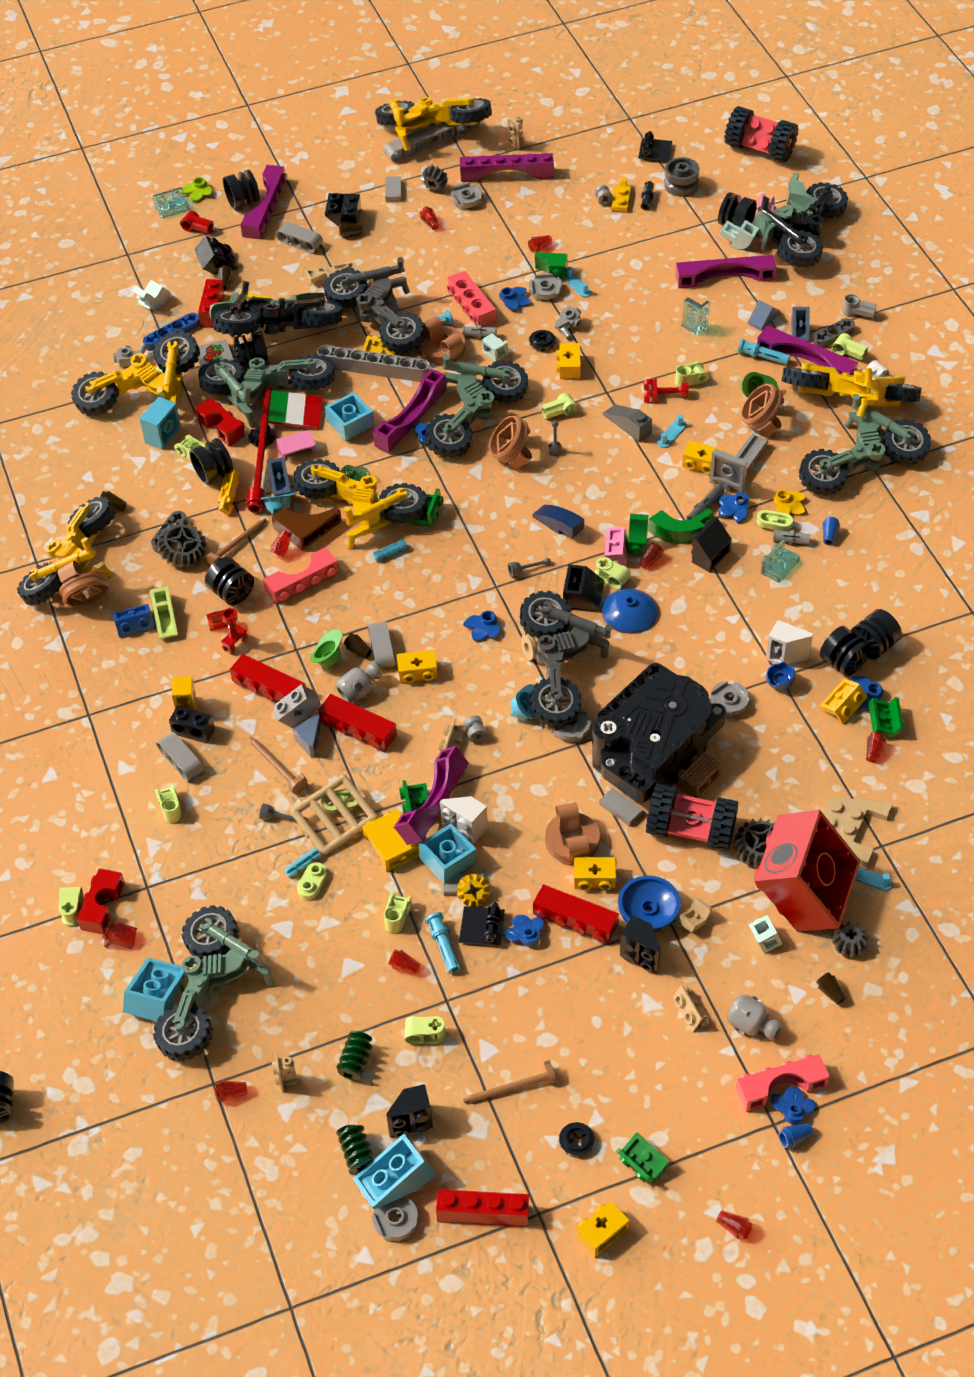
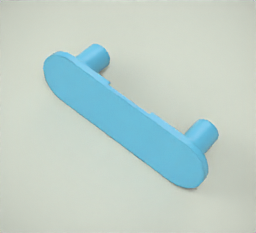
M567 267L566 279L564 280L581 297H589L591 290L588 288V284L582 283L572 273V267Z
M682 414L677 415V420L670 425L666 432L661 434L657 441L659 447H669L684 430L686 422L683 420Z
M859 867L855 878L859 882L883 891L890 890L893 885L889 874L880 875L865 870L862 867Z

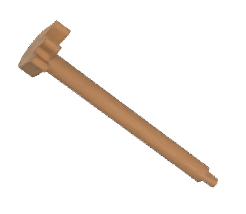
M266 518L256 522L217 553L210 552L205 556L207 563L211 566L215 561L263 526L264 522L267 521Z
M253 737L249 738L251 744L290 783L289 790L293 794H298L306 787H309L308 780L302 773L294 779L256 739H253Z
M544 1061L545 1073L469 1095L463 1101L464 1103L476 1102L548 1080L550 1084L556 1083L551 1061Z

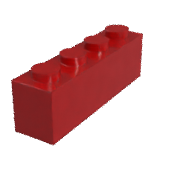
M242 654L230 668L231 679L235 684L242 685L251 692L259 693L266 699L279 702L301 684L306 686L304 682L245 654Z
M330 694L318 709L322 724L331 726L341 733L351 735L358 741H364L373 748L386 751L397 736L396 723L333 694Z
M544 884L533 901V914L537 917L552 921L560 927L570 928L578 934L593 937V939L599 942L603 941L609 944L619 924V913Z
M438 1189L436 1203L437 1222L528 1227L529 1194Z

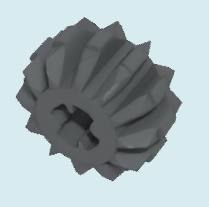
M427 166L421 175L422 184L426 185V188H429L431 191H442L448 182L447 173L443 172V169H440L438 166Z
M848 921L847 925L841 923L840 927L834 930L832 943L835 945L836 951H842V956L849 954L852 958L854 953L860 956L862 951L867 949L869 937L868 934H865V928H859L858 923L851 925L850 921Z

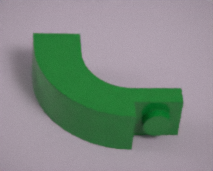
M707 508L692 519L677 520L661 510L649 518L648 531L665 542L674 544L692 543L695 533H699L705 523L713 519V511Z

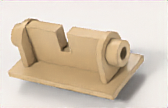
M517 116L514 120L507 118L508 144L520 150V145L523 143V131L521 130L523 129V119L520 116Z
M454 719L451 724L446 725L443 732L445 738L441 740L438 746L440 752L453 746H457L459 749V744L462 741L465 730L462 725H455L457 719Z
M681 985L673 996V1000L691 1031L694 1032L698 1025L702 1027L708 1025L709 1017L702 1006L695 1007L699 1005V1001L694 991L689 989V987L684 988Z
M275 1053L276 1061L272 1062L273 1074L276 1085L281 1086L283 1093V1086L295 1084L297 1082L294 1060L291 1057L278 1058L277 1053Z

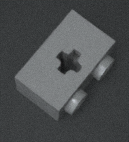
M301 684L273 705L278 721L294 728L318 710L321 705L317 693Z

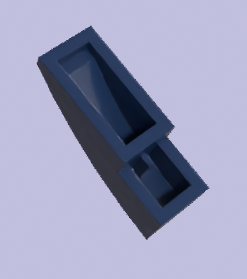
M544 504L532 514L533 518L557 534L563 532L572 539L584 529V518L559 506Z

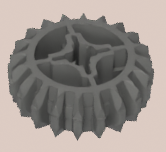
M183 522L180 525L174 523L173 527L168 524L167 528H163L158 536V552L161 554L162 559H166L167 564L172 562L174 567L178 564L181 568L183 565H187L189 568L191 563L196 565L197 561H201L202 556L205 555L206 538L202 535V530L197 531V527H191L190 523L188 525H184Z
M761 817L758 822L752 818L750 823L745 822L735 835L734 847L736 854L740 856L741 861H746L747 866L753 864L755 869L761 864L766 850L765 842L767 836L772 833L775 822L770 823L769 818L766 822L762 821Z

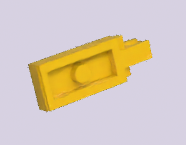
M621 177L620 184L615 186L611 211L627 212L631 188L630 185H627V177Z
M237 470L224 477L218 499L220 504L219 511L226 516L233 510L232 502L236 497V488L239 485L240 472Z

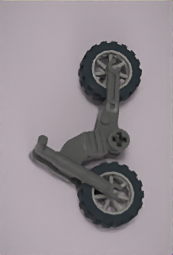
M402 257L397 259L396 266L382 267L366 272L363 271L362 273L359 270L355 271L353 268H350V270L343 268L340 271L336 270L334 274L331 273L329 278L325 279L323 287L327 301L338 303L346 309L351 306L355 307L358 304L362 321L371 322L375 319L380 324L381 342L385 348L387 347L388 351L406 353V351H413L415 347L418 348L420 343L424 341L425 331L420 317H417L414 313L410 314V312H398V314H395L387 307L394 288L402 287L404 294L410 293L406 277L388 278L389 276L405 272L404 259ZM373 279L374 283L368 286L367 281Z
M538 591L536 594H530L529 598L526 597L520 608V625L523 626L524 632L529 633V636L538 638L536 660L540 665L546 666V680L545 678L540 680V683H536L534 689L531 690L530 712L533 713L535 720L540 721V724H546L550 728H553V726L561 728L563 725H570L572 720L575 721L577 719L582 702L581 693L577 690L578 687L575 684L573 685L570 680H564L563 677H560L562 662H565V660L569 661L570 659L573 660L575 656L587 649L588 644L601 648V657L607 658L610 645L608 639L611 637L613 626L606 624L604 628L597 625V623L576 616L570 612L569 604L567 605V601L561 598L559 594H553L552 591ZM568 701H569V703H570L569 706H566V705L563 704L564 702H568ZM542 703H547L549 705L544 707Z

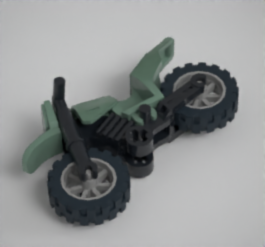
M793 173L787 187V205L772 212L768 209L770 198L764 197L761 211L756 214L754 219V225L759 228L756 235L763 237L761 249L765 250L766 243L771 239L779 246L778 253H780L779 256L783 258L784 262H789L792 266L809 267L810 265L814 266L821 259L823 244L819 238L820 230L824 223L823 218L830 217L832 219L840 217L841 214L843 215L847 207L848 196L846 191H843V188L837 187L835 184L831 185L828 182L812 184V187L809 186L806 191L804 183L798 181L799 173Z
M243 281L240 295L239 292H235L232 294L230 301L213 303L209 308V316L213 319V329L218 333L229 334L231 337H241L242 334L254 333L258 330V327L264 328V333L277 334L285 332V327H293L295 330L321 328V326L334 325V323L338 324L342 321V306L332 301L326 302L323 292L289 295V299L279 298L278 300L248 297L250 283L248 281Z

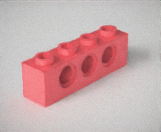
M466 271L448 277V292L454 296L456 303L462 306L464 313L469 315L472 323H475L477 327L478 325L484 327L496 322V309Z

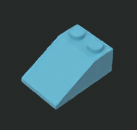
M147 958L124 991L123 1013L158 1022L157 1019L160 1015H164L165 1010L172 1009L185 977L182 966Z
M402 1134L357 1174L353 1180L372 1208L377 1209L421 1189L437 1173L418 1147L405 1134Z

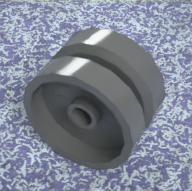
M685 157L674 158L666 163L665 190L669 194L678 197L694 194L699 186V164L695 160Z

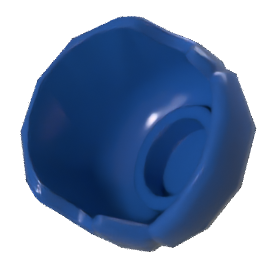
M784 661L779 664H773L766 673L768 685L776 690H786L791 687L795 681L794 666H790Z

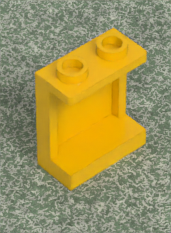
M398 809L388 812L384 816L369 821L366 825L362 826L364 838L366 840L369 839L380 856L382 866L386 872L419 857V844L407 845L394 829L401 816Z

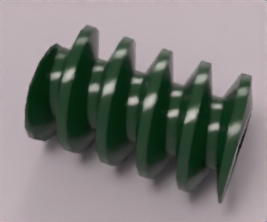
M351 1031L347 1036L348 1039L345 1042V1047L342 1050V1055L336 1067L338 1073L344 1078L360 1081L362 1079L360 1073L364 1072L363 1066L367 1064L365 1058L370 1056L369 1050L373 1048L370 1043L373 1039L364 1032Z
M346 1125L339 1128L336 1132L339 1136L338 1140L344 1152L343 1156L350 1175L359 1174L375 1159L370 1156L372 1155V1150L368 1149L370 1143L364 1141L367 1138V1134L362 1133L365 1129L363 1125Z

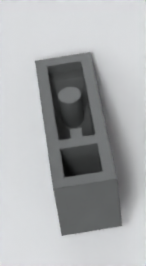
M615 404L603 412V416L638 442L649 436L652 432V418L639 409Z

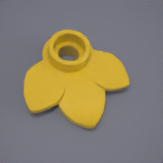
M778 490L774 495L776 511L801 515L805 513L801 501L806 496L797 491Z

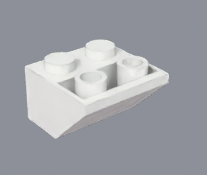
M777 620L768 636L765 660L775 664L784 661L788 665L808 660L810 658L813 633Z
M471 796L442 799L440 801L442 826L446 827L452 824L474 845L488 829L487 806Z

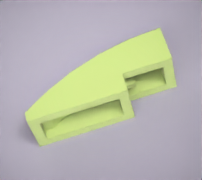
M168 586L150 590L159 639L178 636Z

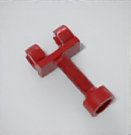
M657 379L644 380V390L646 391L644 392L645 403H658L659 393H679L682 397H689L688 383H681V386L677 388L657 387Z
M226 608L222 612V618L228 624L229 633L221 640V643L223 644V650L229 649V654H231L236 649L234 644L240 638L243 642L248 635L246 629L235 625V622L238 620L237 611L234 608Z

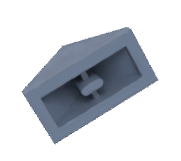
M759 300L748 324L762 331L781 313V310Z
M792 307L791 335L809 341L810 307Z
M285 457L267 460L273 495L291 492Z
M314 715L293 729L295 741L311 758H315L321 730L319 715Z

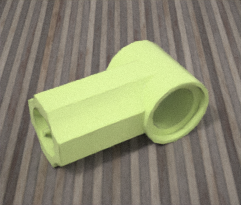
M846 333L841 334L832 345L833 352L839 355L848 354L862 361L866 358L869 347L854 342L852 337Z
M563 393L557 400L541 405L544 419L563 413L570 416L578 409L577 404L569 393Z

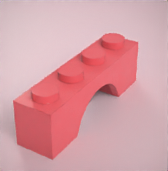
M326 547L310 555V565L301 573L285 574L277 571L263 578L265 592L275 604L285 601L295 594L301 593L303 590L339 573L337 560Z
M820 1054L814 1056L807 1055L795 1062L787 1061L779 1067H768L752 1075L745 1074L737 1079L736 1090L745 1111L748 1112L766 1106L769 1092L779 1084H795L809 1093L828 1087L830 1076Z

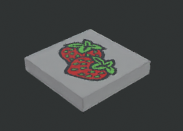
M226 339L199 346L200 356L198 357L200 368H202L203 364H208L209 361H215V359L234 360Z

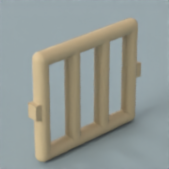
M345 774L291 809V814L303 829L302 833L307 839H311L322 855L329 854L363 830L362 826L366 825L369 821L378 819L377 814L365 800L366 796L362 791L359 792ZM342 784L368 816L360 823L356 821L333 791ZM326 795L352 827L344 834H341L317 802ZM309 806H311L335 838L326 846L301 814Z

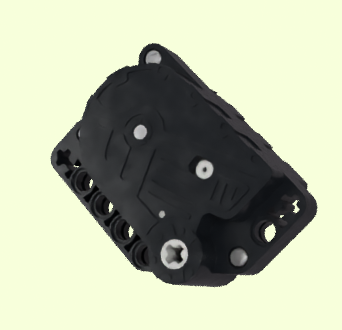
M652 663L597 714V719L593 723L592 729L593 768L600 772L606 781L635 801L642 803L650 800L651 802L656 784L670 787L678 782L677 776L681 769H687L695 756L699 757L703 752H706L708 741L725 724L726 708L720 703L710 704L707 690L690 677L677 675L662 664Z

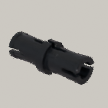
M651 181L644 183V191L641 193V209L646 211L651 208V201L654 198V183Z

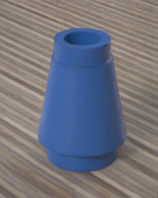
M827 517L822 523L823 542L826 545H833L840 528V523L835 517Z
M806 1123L783 1127L779 1131L778 1136L784 1148L789 1147L792 1149L813 1136L814 1132L812 1126Z

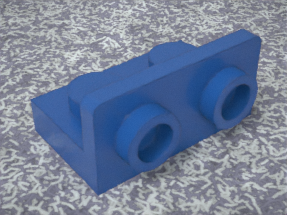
M148 604L112 613L120 638L155 628Z

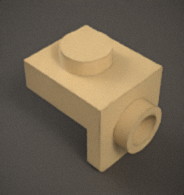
M695 898L691 907L680 913L676 921L692 933L706 925L712 908L701 899Z

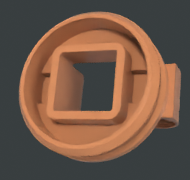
M438 316L423 322L425 337L423 343H420V351L426 360L435 364H444L443 356L445 354L450 356V362H455L464 354L465 338L459 330L450 326H443ZM440 342H441V350H439V349L435 346L436 344H438V343H440Z
M764 384L755 389L742 407V421L750 428L758 429L757 432L764 437H768L781 429V421L775 414L779 407L784 404L782 392L775 388L773 384Z
M515 415L502 420L496 427L490 440L491 455L503 463L509 462V465L516 469H520L531 460L532 454L524 446L527 436L530 434L527 422Z
M72 561L58 569L60 581L63 583L59 593L63 597V603L68 606H83L93 603L104 597L110 589L108 577L104 572L83 573L77 561Z
M576 802L557 805V816L549 822L545 831V844L550 855L558 861L568 864H574V857H593L600 844V832L595 821L587 815L579 813ZM581 831V836L566 838L564 846L561 834Z

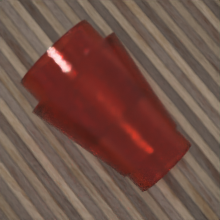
M428 206L420 210V219L432 230H436L440 223L434 210Z
M550 235L532 237L528 241L530 251L539 252L552 244V237Z
M282 529L271 545L270 552L284 557L288 552L292 533Z
M655 542L649 544L639 565L647 570L663 556V548Z
M872 732L867 737L866 760L868 762L876 763L886 745V737L881 733Z
M395 949L388 965H391L392 969L416 975L421 963L403 950Z
M220 1080V1083H215L214 1085L216 1101L221 1100L225 1102L247 1095L246 1082Z
M724 1210L719 1213L716 1221L737 1239L742 1238L744 1240L749 1236L753 1225L748 1218Z

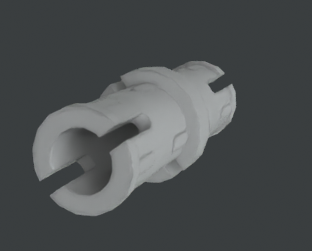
M478 325V327L463 326L462 334L464 337H477L478 339L490 334L497 337V328L482 327V325Z
M774 530L773 541L789 542L791 545L793 543L809 545L810 533H797L794 530L790 532Z

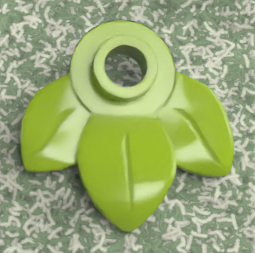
M203 177L194 178L192 183L186 184L181 189V194H189L190 200L193 202L201 200L203 195L209 196L212 193V188L207 185V181Z

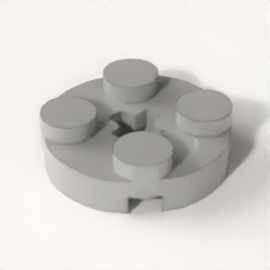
M470 183L458 184L451 191V201L460 210L479 206L482 203V190L478 185L474 187L470 186Z
M540 273L535 275L533 280L529 281V292L533 295L534 300L559 298L562 290V282L559 277L555 278L551 273Z
M721 682L712 689L710 704H722L726 708L725 718L731 719L742 714L747 709L749 694L747 689L739 683L728 684V682ZM726 697H728V698H732V697H733L734 699H733V701H727V700H726Z
M581 708L577 719L571 721L574 722V726L563 725L561 728L553 726V734L556 738L575 743L583 741V738L590 732L591 720L586 715V711Z
M401 1197L375 1209L372 1214L374 1229L387 1242L406 1239L417 1229L418 1212L415 1204L409 1198ZM395 1213L397 1216L401 1215L402 1217L399 1218L398 1222L390 1221L392 1218L391 1214Z

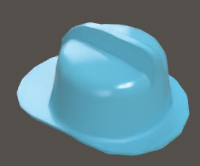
M298 492L261 498V500L265 501L267 510L274 515L284 507L290 509L291 496L298 494Z
M533 684L524 686L512 699L511 717L516 716L520 720L534 719L529 705L531 690L534 689Z

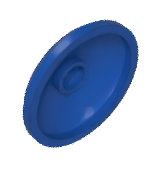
M638 589L617 590L611 593L602 605V617L605 623L611 624L613 630L626 634L647 630L654 624L658 614L655 600L646 592Z
M646 875L630 880L623 886L618 896V909L622 918L627 923L632 915L651 923L654 931L663 929L673 923L680 911L681 901L678 891L670 882L657 876Z

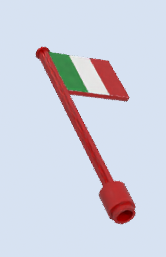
M271 387L263 389L264 401L254 487L248 489L246 501L247 509L251 513H259L264 508V500H261V498H265V491L261 488L268 423L320 430L323 397L275 391Z

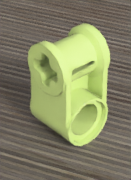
M702 362L680 365L676 369L675 385L680 387L681 383H688V386L703 384L709 379V374L704 371Z
M186 435L181 443H177L174 446L175 451L181 457L190 460L189 451L198 446L205 448L203 442L196 440L191 435Z
M601 557L596 561L597 570L595 573L604 579L607 585L616 590L621 589L631 576L628 568L607 557Z
M174 784L163 790H154L165 821L168 823L178 822L182 817Z
M82 887L60 888L59 913L62 915V922L68 927L78 924L76 920L77 912L83 904Z
M393 892L390 893L384 912L385 929L389 933H399L403 929L412 905L411 896L406 898L397 896Z
M438 1016L408 1017L405 1020V1042L411 1045L438 1044L443 1042L447 1035L443 1019Z

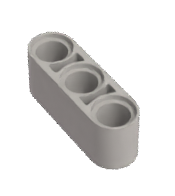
M286 222L276 233V237L280 242L308 253H314L323 243V238L319 233L290 222Z
M387 622L368 624L375 663L380 669L395 667Z
M174 732L156 742L159 751L185 781L204 771L198 758Z

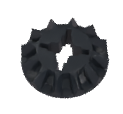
M538 330L530 335L529 343L534 349L539 348L540 351L542 349L547 351L548 348H553V345L556 344V337L548 330Z
M270 425L267 427L265 447L271 445L276 439L275 429H271ZM258 426L255 429H250L248 434L250 443L257 447L260 427Z
M580 1122L567 1124L559 1134L560 1147L567 1155L571 1154L575 1157L578 1155L585 1156L588 1151L592 1150L595 1142L592 1129ZM573 1134L577 1138H582L580 1142L581 1146H579V1144H577L576 1142L572 1143Z

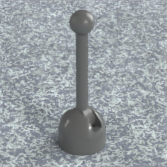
M558 421L552 422L553 441L548 446V453L551 456H559L562 453V445L557 441Z
M545 558L543 561L522 566L518 562L508 563L510 577H516L522 573L523 569L542 564L549 565L551 564V559Z
M263 803L261 806L259 819L270 820L276 816L296 821L293 816L275 812V809L269 804Z

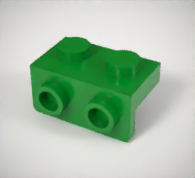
M436 488L434 495L426 494L427 511L419 520L412 521V524L433 526L435 519H438L439 508L443 505L444 501L440 489Z
M894 697L889 703L874 698L868 702L873 734L894 739L904 728L899 698Z
M402 780L403 788H399L401 800L405 799V804H402L404 814L419 809L428 799V790L426 783L407 786L406 780Z
M638 1132L633 1135L623 1149L618 1148L616 1151L621 1156L619 1160L628 1168L632 1166L637 1171L635 1175L644 1183L646 1181L655 1183L671 1164L663 1154Z

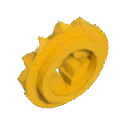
M466 875L458 883V898L466 906L478 907L485 903L489 897V884L480 875ZM469 882H472L474 887H482V889L476 892L477 899L472 894H464L470 890Z

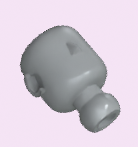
M375 662L368 664L364 671L359 667H355L337 680L336 688L343 699L355 704L360 700H366V696L374 690L372 681L381 678L383 672Z
M745 994L739 995L733 1002L727 1015L728 1022L734 1026L733 1029L743 1035L746 1033L747 1035L755 1036L761 1031L771 1040L778 1036L782 1024L778 1020L768 1018L770 1014L768 1007L763 1004L764 1001L753 995L752 997Z

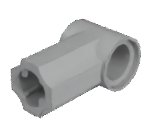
M848 294L844 298L842 313L848 317L857 314L873 319L877 304L861 301L858 296Z

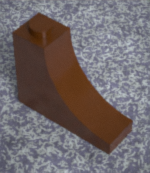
M336 506L318 514H300L284 507L272 516L273 529L301 551L342 522L341 510Z

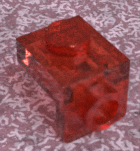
M223 610L206 614L210 631L228 627V624L222 618Z
M113 921L109 927L104 929L102 939H104L103 947L108 948L111 944L132 949L135 944L137 928Z

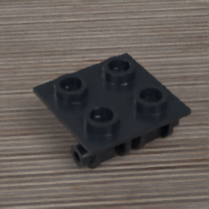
M651 131L646 132L645 138L641 140L638 159L669 161L672 141L654 139V134Z
M496 902L490 903L488 908L464 906L459 943L500 946L505 910L500 909L499 904Z

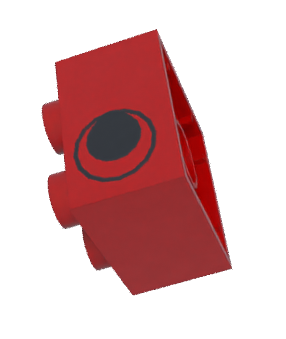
M821 810L781 814L777 816L772 833L767 836L766 850L760 866L755 869L754 882L757 888L763 891L776 906L778 913L784 916L797 932L836 929L840 927L861 860Z

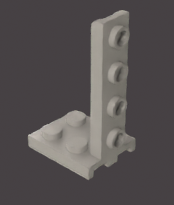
M752 433L736 456L715 448L711 458L710 483L716 482L721 484L724 489L729 490L731 488L738 491V493H743L745 491L746 474L769 440Z

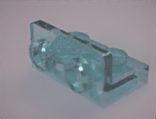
M182 187L153 195L154 206L161 219L190 210V205L184 196Z
M689 297L686 298L683 305L681 326L695 335L705 331L708 327L710 302L706 301L701 305Z
M781 540L778 545L775 544L768 556L765 555L760 563L762 565L761 574L778 583L800 561L799 555L785 548L786 541Z

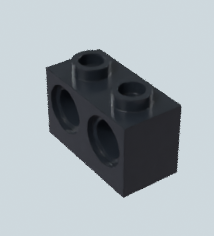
M176 706L169 719L171 732H174L177 736L208 744L215 731L212 715Z

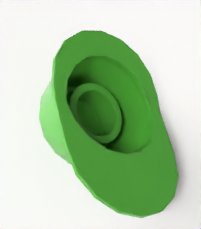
M758 372L748 373L739 384L742 393L747 398L755 389L764 384H773L775 388L779 389L774 378Z
M339 629L327 632L318 642L310 657V661L312 663H319L327 671H330L341 659L339 645L343 637L342 632Z

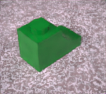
M535 252V269L551 273L555 278L566 279L568 254Z
M630 513L628 554L646 555L649 515Z

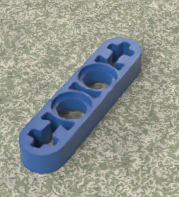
M188 313L146 335L143 338V343L148 346L146 350L153 351L155 344L159 342L163 334H171L173 331H185L187 333L199 327L198 314Z

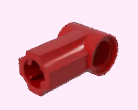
M190 210L180 221V226L188 232L195 229L211 234L214 221L199 217L195 211Z

